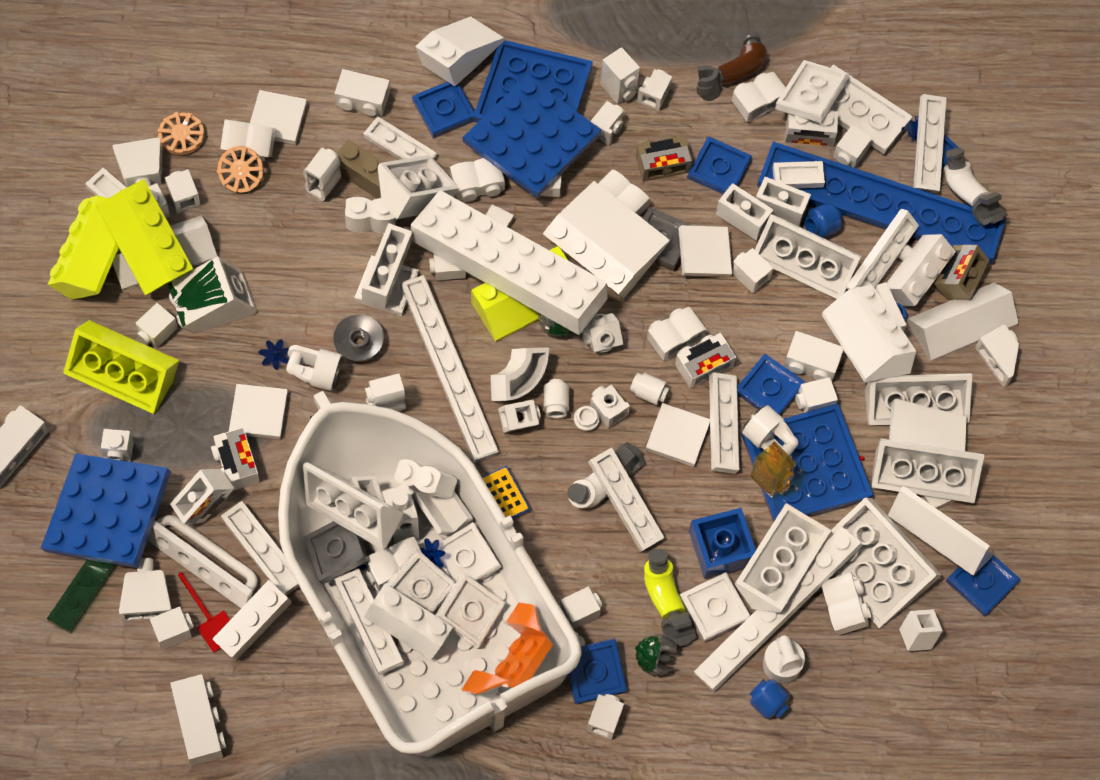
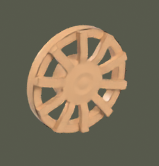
M174 112L175 114L164 118L158 128L161 146L167 152L175 155L190 154L197 150L204 140L203 125L192 113ZM180 118H185L183 124L180 123ZM176 119L177 124L174 125L171 121ZM189 120L194 121V123L190 124L189 126L187 125ZM168 124L172 130L164 129V127ZM196 126L200 129V131H191ZM162 133L171 134L164 139L162 138ZM191 135H200L198 141L191 138ZM173 139L171 147L168 146L166 142ZM189 141L192 144H194L193 146L186 148V143H188ZM179 144L182 145L183 149H175V147Z
M236 146L222 154L218 162L217 173L220 181L227 189L243 193L253 190L259 185L263 178L264 165L261 157L253 149L245 146ZM242 150L241 158L238 160L235 151ZM246 151L253 155L248 161L244 160ZM231 153L234 162L226 159V156ZM256 159L259 166L251 167L250 163ZM223 162H225L231 167L228 169H222ZM259 170L258 178L251 175V171ZM231 172V175L224 179L222 173ZM247 177L255 181L250 187L246 180ZM236 178L234 187L228 184L231 179ZM240 179L243 181L244 189L238 188Z

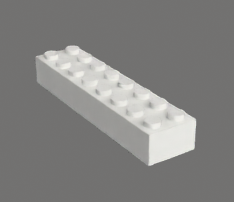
M441 190L411 224L414 243L580 335L607 300V282Z

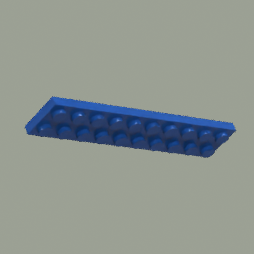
M774 141L772 142L758 180V187L761 186L764 177L774 180V163L822 161L825 180L824 187L796 188L811 194L809 204L819 206L830 203L843 215L885 229L888 228L898 212L904 209L909 211L919 225L911 236L912 238L919 240L922 235L942 234L952 247L953 245H978L989 258L988 263H992L1006 218L1003 217L1002 221L995 224L981 225L975 219L972 212L973 207Z

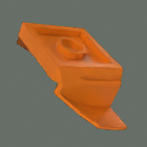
M518 603L507 619L506 623L521 635L511 644L510 652L505 660L497 665L495 675L474 670L461 690L463 692L478 695L495 687L513 688L532 678L553 646L547 635L540 628L534 605Z

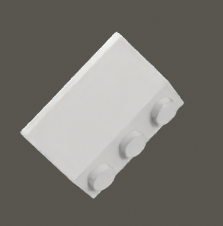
M430 155L383 162L378 165L382 203L396 219L419 215L440 190L452 197L459 190L456 183Z

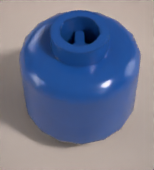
M830 203L810 209L805 218L806 230L822 238L836 234L842 225L841 212Z
M763 679L750 693L752 696L750 704L766 719H770L774 715L780 718L789 708L786 704L789 699L788 692L773 679L767 682Z

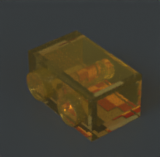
M774 441L755 458L750 477L772 498L777 493L782 495L792 485L790 481L795 476L793 472L797 463Z

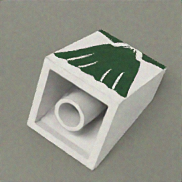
M219 256L168 283L170 290L169 298L178 313L176 316L177 321L183 329L185 328L193 333L205 331L257 313L243 271Z

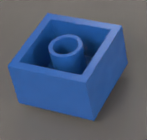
M742 508L691 520L689 534L704 579L746 567L756 549Z

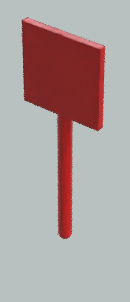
M180 572L178 573L179 578L207 618L206 622L196 628L212 652L215 653L221 647L213 638L230 619L224 610L212 617L184 574Z

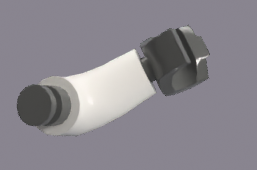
M955 148L946 152V156L949 158L947 160L948 164L944 167L945 180L948 186L961 199L973 206L972 212L979 224H995L1002 221L1003 217L1008 216V214L999 205L998 201L1002 199L1001 194L997 192L990 193L976 180L971 170V164L965 161V157H963V149Z
M628 442L622 443L614 451L629 477L638 472L645 464L641 456L642 451ZM594 472L583 480L575 481L568 488L567 492L572 505L584 509L595 507L608 496Z

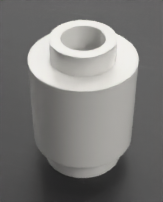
M637 372L630 391L635 393L634 396L658 405L659 401L664 403L669 388L666 387V381L647 373L640 374Z
M552 379L544 385V411H546V416L549 418H564L567 416V411H569V385L561 379Z

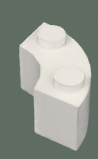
M549 347L512 349L511 359L507 367L500 373L491 375L492 401L513 400L529 393L539 383L545 372L549 357Z

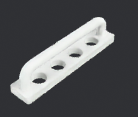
M166 515L157 521L154 520L147 541L242 609L251 599L252 593L257 587L258 579L256 574L193 527L183 524L180 518ZM168 525L175 527L243 576L247 583L244 585L165 527Z

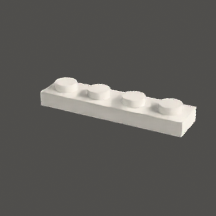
M927 94L920 96L913 188L930 193H938L940 191L946 97Z
M901 209L846 286L848 290L873 285L875 288L919 226L909 211Z
M713 372L709 376L711 471L736 474L739 471L737 378L735 375Z
M612 447L589 460V465L640 552L665 538Z
M242 501L221 515V520L268 580L286 596L299 587L286 563L284 554Z
M359 568L335 578L334 583L378 675L403 665V660L391 635L363 617L374 599Z

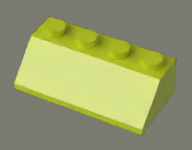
M145 179L119 191L96 205L144 295L163 287L193 270Z
M94 196L84 199L80 203L77 218L69 228L70 234L60 249V257L57 264L54 265L50 272L51 278L48 285L71 300L100 293L117 253L118 246L96 205L108 199L106 197Z
M559 246L549 250L567 260ZM487 283L471 290V303L495 342L539 321V312Z
M88 320L75 329L63 374L154 414L173 383L179 360Z

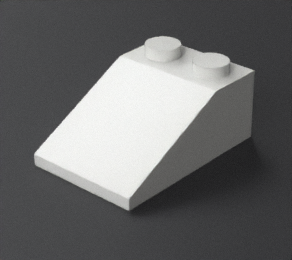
M468 17L432 31L415 47L424 67L453 86H456L498 48L505 39L476 19Z

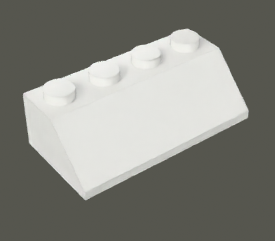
M873 285L849 289L822 312L824 320L864 382L911 373L916 350Z

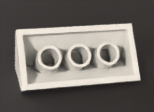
M770 214L755 248V251L773 269L836 299L846 292V286L855 275L861 259L860 255L773 214Z
M202 215L170 226L192 267L202 265L217 257L208 226ZM118 248L112 264L121 289L124 291L139 286Z
M994 282L975 290L971 300L953 299L907 319V322L929 361L932 362L977 343L981 337L1004 324L1008 329L1017 326L1018 318L1012 292Z
M972 374L900 375L867 382L864 392L868 425H890L891 403L894 399L967 416L966 423H969Z
M880 438L875 451L871 486L872 488L898 492L904 486L917 495L975 503L984 454Z
M308 462L304 463L306 505L380 549H385L404 513L329 470Z
M903 486L900 489L888 516L971 575H974L994 555L991 547L906 487Z
M786 503L735 583V586L750 607L756 610L781 613L831 530Z

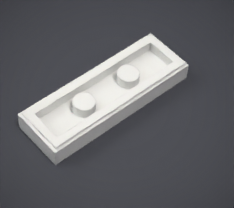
M378 116L363 133L366 140L398 160L430 155L434 160L437 158L435 151Z

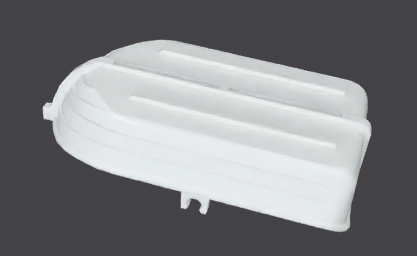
M323 391L313 395L314 402L319 411L310 419L299 437L287 462L280 489L278 510L279 536L288 567L382 734L393 748L401 753L431 757L488 726L492 731H497L504 727V717L560 686L567 674L576 668L582 655L581 645L575 631L524 548L522 534L520 532L516 533L513 527V519L511 516L505 517L471 460L458 446L435 429L416 418L393 409L349 402L330 404ZM400 460H412L456 477L458 481L454 491L473 517L469 524L472 522L475 524L501 566L500 569L478 582L506 603L480 647L475 648L456 633L450 631L438 652L430 660L391 635L403 660V665L378 675L334 583V579L324 585L317 579L304 536L331 523L332 520L306 505L303 464L306 462L327 469L346 481H349L353 476L376 474L381 493L384 490L402 486L394 479ZM409 487L411 496L415 491H418ZM412 496L419 524V539H416V542L422 554L438 567L429 549L450 536L437 533ZM405 523L401 525L399 528H407L410 525ZM361 537L367 556L382 550ZM392 538L390 539L386 548H389L394 545ZM366 562L343 574L345 575L359 568L373 599L379 593ZM442 603L436 608V610L432 614L436 615ZM518 603L534 605L540 628L547 635L553 646L532 678L513 688L495 687L478 695L463 692L461 689L474 670L495 675L497 665L505 660L510 652L511 644L521 635L506 623L507 619Z

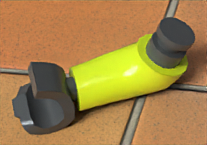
M651 550L648 554L649 560L644 566V581L651 600L663 619L661 622L663 635L680 647L690 644V641L696 639L697 635L691 617L685 612L686 609L675 586L673 565L668 560L665 550Z

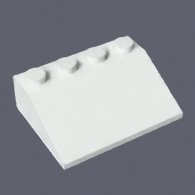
M595 181L564 208L543 233L548 240L559 246L563 252L587 271L607 282V287L623 299L670 242L667 237Z
M865 497L831 530L825 540L826 542L842 526L861 542L862 547L832 577L835 578L852 573L856 579L860 578L864 588V593L861 594L862 603L866 602L871 613L870 619L878 628L883 627L942 576L937 568L872 498Z

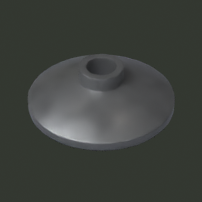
M351 315L341 320L336 326L333 333V343L336 351L342 354L343 358L354 362H363L379 353L384 343V334L380 324L375 319L366 315ZM357 339L363 340L362 344H355L354 342Z

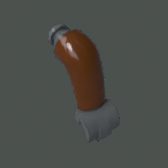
M747 35L743 39L744 47L741 49L740 56L734 60L718 66V68L712 66L698 67L699 81L696 89L697 94L701 95L703 100L715 99L721 91L720 83L724 86L740 81L755 74L763 67L767 57V50L761 44L758 35Z

